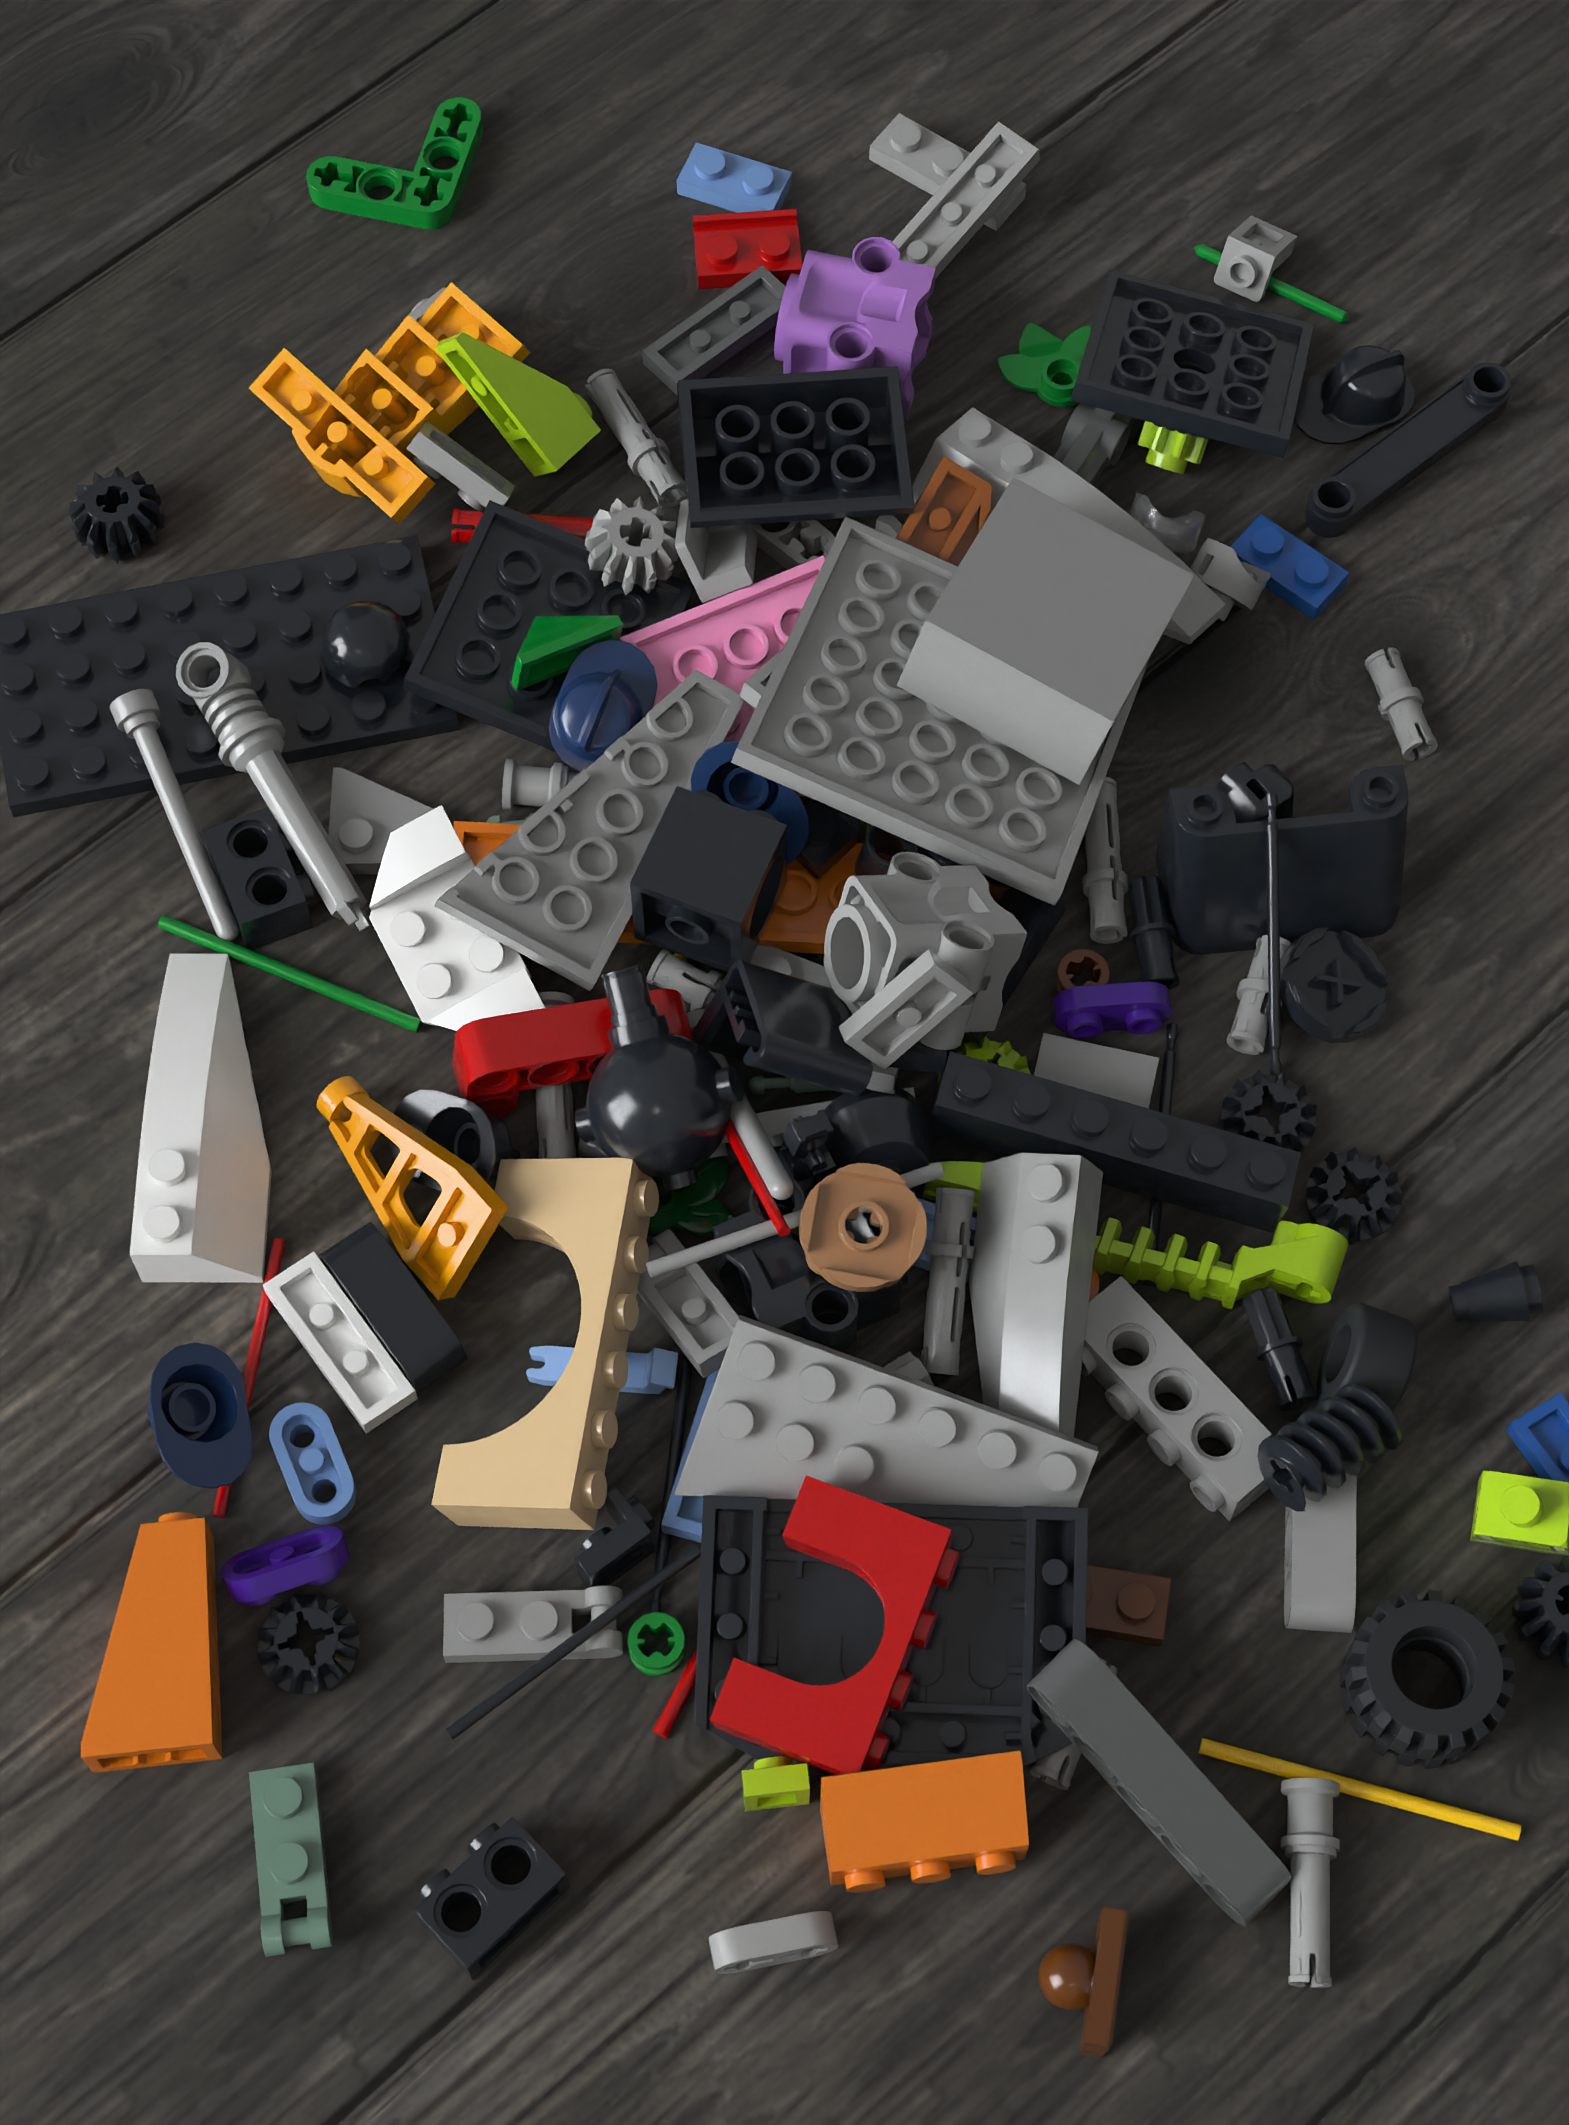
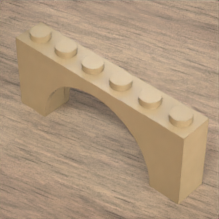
M501 1159L495 1193L509 1208L499 1224L514 1239L540 1242L567 1254L576 1272L580 1287V1329L574 1350L565 1370L551 1391L533 1410L516 1423L489 1437L473 1442L443 1445L431 1505L458 1526L572 1530L595 1529L598 1509L604 1505L607 1496L605 1468L608 1451L614 1446L618 1434L615 1412L619 1390L625 1386L628 1378L626 1351L630 1331L634 1330L638 1322L639 1308L636 1295L640 1273L646 1270V1263L649 1260V1249L646 1239L650 1217L656 1214L659 1204L657 1183L640 1171L633 1159Z

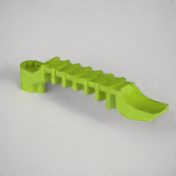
M963 1161L940 1162L944 1177L926 1182L922 1198L936 1201V1188L975 1191L973 1211L977 1212L984 1163ZM1109 1217L1104 1221L1099 1236L1096 1235L1093 1269L1099 1275H1103L1105 1271L1123 1275L1127 1282L1133 1284L1138 1279L1150 1280L1156 1284L1158 1290L1167 1293L1171 1288L1189 1292L1190 1298L1200 1301L1203 1297L1222 1301L1223 1307L1231 1310L1236 1300L1244 1298L1253 1290L1271 1286L1278 1293L1309 1303L1323 1304L1331 1300L1348 1248V1241L1337 1231L1325 1226L1280 1221L1270 1246L1253 1249L1243 1245L1235 1253L1230 1265L1219 1261L1221 1255L1220 1247L1218 1244L1209 1241L1202 1246L1197 1261L1184 1258L1188 1247L1185 1237L1177 1234L1169 1238L1164 1253L1151 1250L1155 1239L1154 1233L1151 1229L1143 1226L1135 1232L1132 1244L1120 1242L1118 1240L1122 1232L1121 1223L1119 1220Z

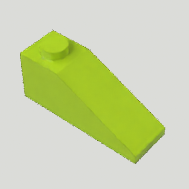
M461 332L441 340L434 346L534 477L557 471L601 431L592 419L593 414L588 403L580 395L573 393L568 386L476 338Z

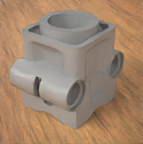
M901 852L892 856L887 875H858L847 878L839 906L831 915L827 925L824 943V970L835 994L845 1002L851 1013L854 1014L925 951L931 950L964 975L974 992L973 995L919 1040V1042L931 1048L950 1050L961 1045L965 1032L995 1031L1003 1007L1002 990L1004 982L1011 968L1020 957L1027 932L1013 914L994 901L989 892V882L976 865L940 866L935 860L925 855L914 852Z

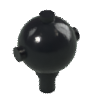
M642 964L601 975L612 1017H609L612 1029L607 1031L612 1049L603 1057L595 1069L589 1082L586 1106L577 1108L575 1123L577 1131L585 1143L596 1141L609 1158L633 1159L637 1167L645 1175L656 1178L661 1177L664 1191H670L700 1182L696 1167L706 1161L721 1144L725 1136L726 1127L730 1121L731 1104L743 1100L744 1087L741 1076L734 1066L722 1068L716 1058L702 1045L685 1036L670 1033L666 1015L659 1016L656 1004L653 1005L644 971L641 970Z

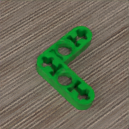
M463 97L451 98L441 103L435 112L413 172L337 156H326L317 159L311 163L306 175L312 201L317 206L327 210L422 229H437L445 226L455 214L483 137L482 115L479 106L473 100ZM459 121H462L457 131L458 139H455L452 136L451 127L457 126ZM443 156H450L459 161L456 166L447 170H439L431 165L434 160ZM377 186H387L394 190L391 196L382 200H375L367 195L369 190ZM432 187L437 188L438 200H433L430 206H423L430 202L433 194Z

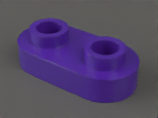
M1157 982L1078 986L1060 992L1052 1001L1056 1027L1064 1032H1068L1074 1038H1090L1100 1034L1102 1031L1127 1030L1132 1034H1148L1160 1029L1162 1023L1167 1021L1172 1015L1169 989Z
M320 1526L243 1551L230 1558L222 1566L220 1575L230 1600L244 1602L247 1606H259L274 1600L280 1592L304 1584L321 1585L332 1581L341 1573V1568L349 1561L350 1553L340 1528Z

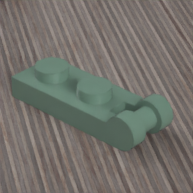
M313 1762L249 1772L261 1908V1937L265 1957L286 1954L287 1947L310 1943L312 1950L333 1947L317 1768ZM307 1901V1917L285 1920L284 1904Z

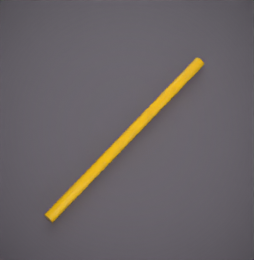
M1205 1738L1201 1740L1198 1754L1289 1779L1318 1778L1332 1780L1340 1784V1793L1516 1841L1520 1837V1824Z

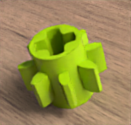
M1145 421L1137 445L1149 448L1145 460L1146 463L1184 474L1188 461L1196 464L1201 463L1208 439L1192 436L1189 433L1181 434L1177 431H1170L1165 427H1158L1152 422Z

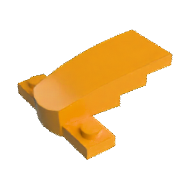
M451 282L418 322L408 315L375 356L365 349L334 391L326 386L285 348L259 375L249 389L293 428L292 434L299 448L325 483L344 494L360 498L367 495L400 525L435 485L425 473L413 464L415 455L407 450L409 444L426 421L448 435L479 407V404L434 346L443 339L464 332L520 362L530 352L520 341Z

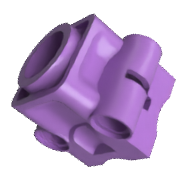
M883 237L863 239L855 246L852 258L808 250L800 275L793 273L790 275L780 305L775 333L774 356L775 360L783 361V374L898 366L903 417L908 419L914 399L911 377L916 366L926 357L932 334V316L928 310L927 300L934 290L936 268L900 261L898 247L891 240Z

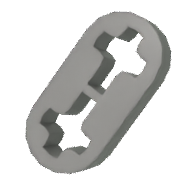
M829 1911L809 1912L738 1926L717 1932L708 1938L714 1972L719 1974L743 1972L812 1958L832 1952L839 1947L833 1915Z

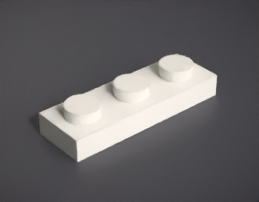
M315 1252L310 1253L263 1284L268 1298L366 1434L418 1399L415 1389Z

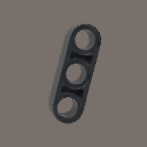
M373 1223L365 1224L319 1254L321 1262L415 1389L416 1394L468 1360L463 1346L450 1326Z

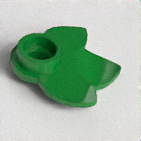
M1031 322L1028 323L1019 341V354L1005 355L998 358V366L1002 376L1008 383L1018 389L1037 392L1044 402L1052 406L1069 407L1077 404L1078 402L1070 400L1092 328L1088 325L1083 326L1071 333L1063 342L1038 325Z

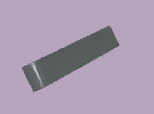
M1073 1639L1027 1684L1029 1693L1044 1712L1210 1898L1232 1920L1246 1927L1292 1880L1290 1872L1274 1852L1108 1666L1084 1643Z

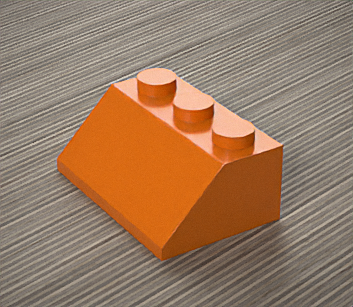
M1020 1751L821 1777L820 1812L831 1886L845 1884L847 1892H868L883 1888L886 1885L885 1878L911 1875L912 1883H933L950 1878V1869L976 1866L977 1873L981 1875L998 1874L1015 1869V1860H1022L1026 1857L1029 1847L1023 1763Z

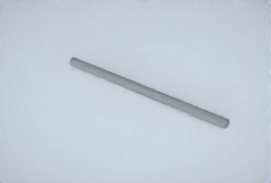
M940 1162L900 1176L907 1182L906 1186L912 1188L944 1177V1172ZM802 1209L783 1215L790 1230L799 1227ZM769 1220L647 1262L646 1267L652 1278L776 1235L778 1232L772 1221Z

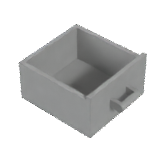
M1013 477L926 618L897 686L1080 785L1195 575Z

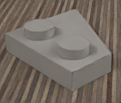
M333 768L328 836L351 874H378L390 833L433 810V808L344 768Z

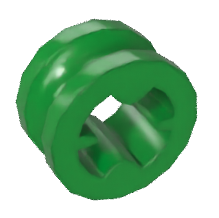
M659 1612L645 1614L636 1620L629 1630L628 1650L632 1663L639 1671L649 1676L660 1677L670 1674L680 1666L685 1656L686 1644L683 1629L675 1618L666 1613ZM664 1632L671 1635L667 1639L668 1648L672 1650L668 1655L664 1656L656 1651L650 1657H647L642 1653L646 1651L645 1640L642 1637L647 1633L656 1638Z

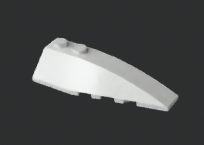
M170 954L160 999L146 1088L130 1257L142 1282L263 1283L272 1170L263 1134L262 1120L244 1038L228 954Z

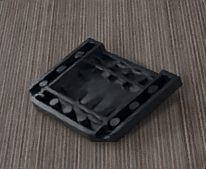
M703 1495L694 1724L714 1733L756 1759L785 1756L716 1729L710 1721L733 1659L742 1660L807 1685L821 1686L844 1681L862 1670L876 1653L884 1631V1607L875 1590L855 1573L786 1546L782 1535L796 1500ZM882 1503L951 1529L954 1541L951 1549L960 1552L958 1564L948 1588L945 1589L937 1586L928 1610L937 1613L929 1641L924 1650L913 1647L905 1671L914 1674L906 1702L901 1711L890 1708L881 1733L889 1735L891 1738L882 1764L917 1765L1020 1751L1024 1767L1073 1744L1033 1699L1027 1689V1684L1073 1639H1077L1086 1645L1089 1508Z

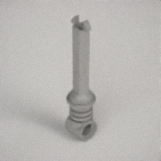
M199 642L188 647L181 654L176 665V678L182 690L194 698L209 726L212 727L211 729L221 745L218 754L225 766L234 767L236 771L249 773L331 915L339 920L344 919L349 926L355 923L359 931H363L370 926L368 916L362 910L367 900L281 756L285 743L283 738L286 731L281 721L269 717L255 691L252 689L248 668L239 659L210 642ZM220 667L218 680L213 685L207 687L209 674L214 669Z

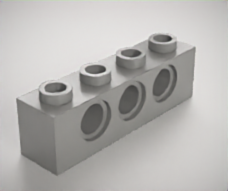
M1122 1276L1089 1301L1081 1374L1087 1376L1091 1373L1106 1389L1105 1397L1113 1410L1127 1421L1133 1418L1149 1435L1147 1441L1156 1456L1169 1466L1176 1464L1191 1480L1190 1488L1198 1501L1212 1512L1218 1509L1230 1522L1269 1489L1260 1471L1257 1455L1260 1443L1266 1437L1272 1435L1271 1432ZM1123 1348L1132 1349L1140 1354L1144 1362L1135 1366L1124 1365L1115 1358L1113 1352ZM1161 1393H1173L1183 1400L1186 1407L1179 1411L1166 1410L1158 1404L1155 1397ZM1207 1437L1216 1438L1224 1443L1228 1449V1454L1220 1457L1210 1456L1202 1451L1198 1441Z

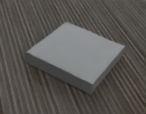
M1043 1033L1034 1076L1149 1109L1159 1058Z

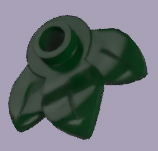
M720 1156L708 1158L696 1167L700 1182L670 1191H664L661 1177H651L657 1183L659 1203L663 1205H658L656 1214L650 1217L647 1235L656 1236L668 1229L673 1232L677 1228L695 1236H708L713 1234L714 1226L733 1219L734 1215L730 1209L716 1199L728 1182L729 1162Z

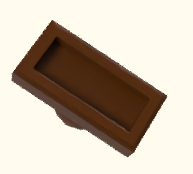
M1102 1908L1097 1920L1093 1952L1089 1948L1077 1943H1063L1052 1948L1042 1958L1038 1970L1041 1990L1054 2006L1065 2010H1081L1086 2007L1079 2054L1103 2058L1104 2054H1107L1112 2046L1129 1915H1126L1124 1910Z

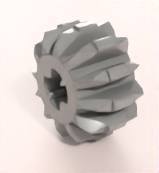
M640 496L633 502L630 508L617 498L611 504L609 512L599 509L598 513L594 516L592 528L590 531H587L585 539L586 550L590 552L588 558L590 570L603 571L602 581L604 587L616 580L622 582L625 595L632 591L634 584H638L649 593L651 589H654L656 580L666 582L672 575L674 562L679 558L675 548L676 521H662L664 515L662 505L651 511L643 509L644 504Z

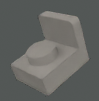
M1250 216L1228 235L1214 276V282L1252 301H1260L1265 295L1272 272L1292 254L1298 236L1254 216Z

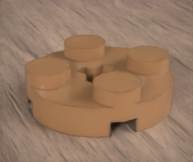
M869 1163L849 1164L838 1169L836 1173L826 1176L819 1182L806 1198L799 1219L800 1243L805 1252L809 1268L816 1274L821 1275L829 1283L849 1291L870 1292L896 1284L919 1258L927 1234L926 1213L920 1200L917 1201L914 1193L906 1186L907 1182L891 1169ZM859 1212L869 1213L870 1224L880 1227L879 1237L869 1236L865 1244L854 1241V1234L846 1231L845 1221H855Z

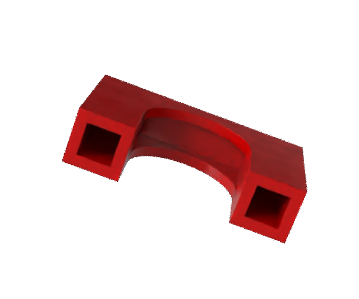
M806 1475L782 1535L786 1546L853 1572L864 1579L875 1590L883 1604L885 1615L881 1643L869 1663L854 1676L835 1684L821 1686L802 1684L734 1658L710 1721L716 1729L800 1762L807 1763L833 1775L879 1770L891 1736L881 1733L890 1708L901 1711L906 1702L914 1674L905 1671L913 1647L924 1650L929 1641L937 1618L936 1612L928 1610L937 1586L945 1589L948 1588L956 1570L960 1552L951 1549L954 1542L951 1529Z

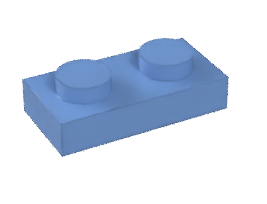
M697 142L677 178V194L737 213L780 210L792 186V172Z

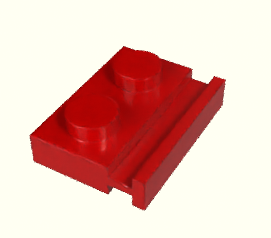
M796 209L693 216L698 290L732 287L760 266H764L782 284H787L792 273L800 275L802 257Z

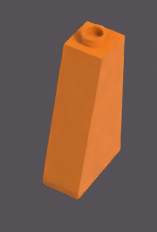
M174 1512L160 1516L158 1522L140 1525L81 1741V1758L93 1773L222 1759L215 1541L205 1517L197 1518L192 1513Z

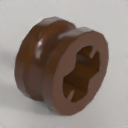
M1076 949L1065 954L1060 960L1055 981L1057 994L1064 990L1078 987L1073 984V978L1078 976L1082 970L1092 973L1091 981L1085 982L1083 986L1108 984L1110 975L1108 963L1103 956L1093 950Z

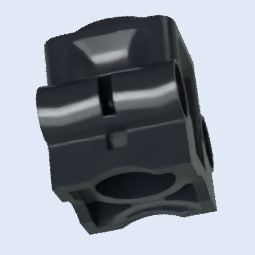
M792 1178L794 1189L791 1196L785 1200L774 1198L782 1215L802 1209L810 1191L803 1193L801 1186ZM754 1187L750 1191L749 1212L714 1226V1239L771 1220ZM859 1212L855 1221H845L846 1231L852 1232L854 1234V1241L865 1244L869 1236L879 1237L880 1227L870 1224L869 1213ZM799 1227L791 1229L790 1233L785 1237L776 1234L721 1253L715 1261V1273L728 1300L741 1309L747 1318L855 1357L857 1331L899 1313L901 1288L908 1282V1273L906 1272L896 1284L870 1292L849 1291L829 1283L825 1278L809 1268L805 1252L800 1243Z

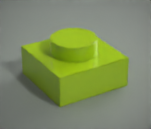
M777 1756L757 1760L754 1762V1769L742 1770L745 1811L810 1804L807 1763L793 1765L792 1758Z

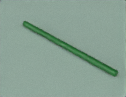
M162 915L159 920L158 928L219 953L228 954L231 958L412 1032L419 1033L422 1028L423 1022L421 1019L167 915Z

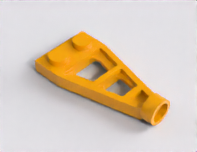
M344 1076L336 1079L319 1095L316 1104L317 1109L330 1123V1131L402 1260L437 1300L454 1298L509 1207L472 1166L369 1098L368 1093L353 1077ZM381 1132L401 1150L386 1177L370 1152ZM417 1169L422 1170L435 1179L442 1188V1193L422 1226L416 1222L403 1195Z

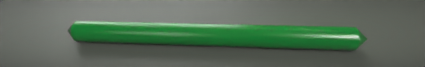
M1204 244L1194 246L1198 257L1218 266L1222 255L1221 252ZM1271 276L1267 287L1268 290L1338 323L1350 321L1347 311Z

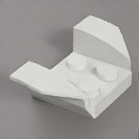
M441 805L390 833L369 907L371 909L369 918L403 986L424 1024L441 1026L455 1031L463 1025L481 1018L545 1008L519 952L434 906L439 897L452 886L454 887L475 868L473 861L461 844Z

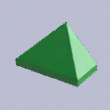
M618 615L536 616L517 654L511 681L515 690L519 691L569 671L579 653L594 643L607 640L619 641L623 628L621 619Z

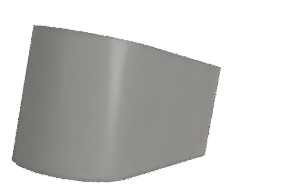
M1346 1473V1482L1338 1489L1327 1486V1495L1319 1502L1311 1501L1305 1497V1511L1297 1512L1285 1505L1284 1623L1286 1629L1337 1633L1352 1632L1356 1609L1357 1476Z

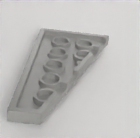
M695 670L653 707L630 731L609 746L604 754L586 770L581 771L520 825L518 830L496 850L491 851L461 881L439 897L434 906L591 991L632 915L631 879L676 787L679 786L692 791L690 779L696 761L707 749L724 741L745 700L740 697L739 693Z
M739 1315L674 1495L767 1497L769 1499L796 1500L807 1475L879 1503L999 1507H1078L1096 1460L1098 1447Z

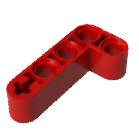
M674 989L649 991L653 1005L656 1004L659 1016L666 1015L670 1033L679 1034L694 1041L682 994ZM607 998L481 1018L460 1027L455 1034L452 1062L460 1097L473 1101L479 1106L489 1108L504 1118L515 1111L518 1104L519 1091L591 1079L600 1061L612 1049L607 1031L612 1029L609 1019L612 1015Z

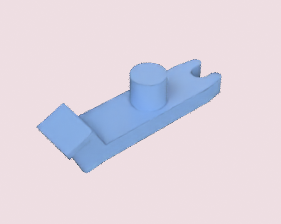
M559 1346L531 1347L529 1350L531 1359L542 1361L545 1365L540 1369L529 1368L526 1371L528 1380L544 1386H554L565 1370L574 1348ZM653 1348L648 1354L626 1352L628 1378L625 1386L619 1392L660 1394L665 1388H674L678 1360L677 1352Z

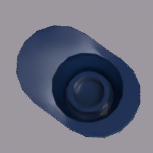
M607 640L594 643L580 652L569 668L557 696L548 727L551 743L561 760L578 771L586 770L604 754L609 746L639 723L653 707L658 686L654 666L646 654L631 643Z
M740 741L722 742L707 749L695 763L690 779L691 790L693 792L697 790L711 792L721 798L724 803L746 811L761 810L767 812L780 823L786 824L787 864L792 863L804 850L810 833L809 814L799 794L788 787L731 763Z
M194 1342L175 1347L160 1359L151 1378L147 1412L151 1427L155 1432L161 1458L176 1477L192 1486L214 1489L229 1485L245 1472L252 1457V1433L246 1403V1391L241 1372L227 1354L212 1345Z

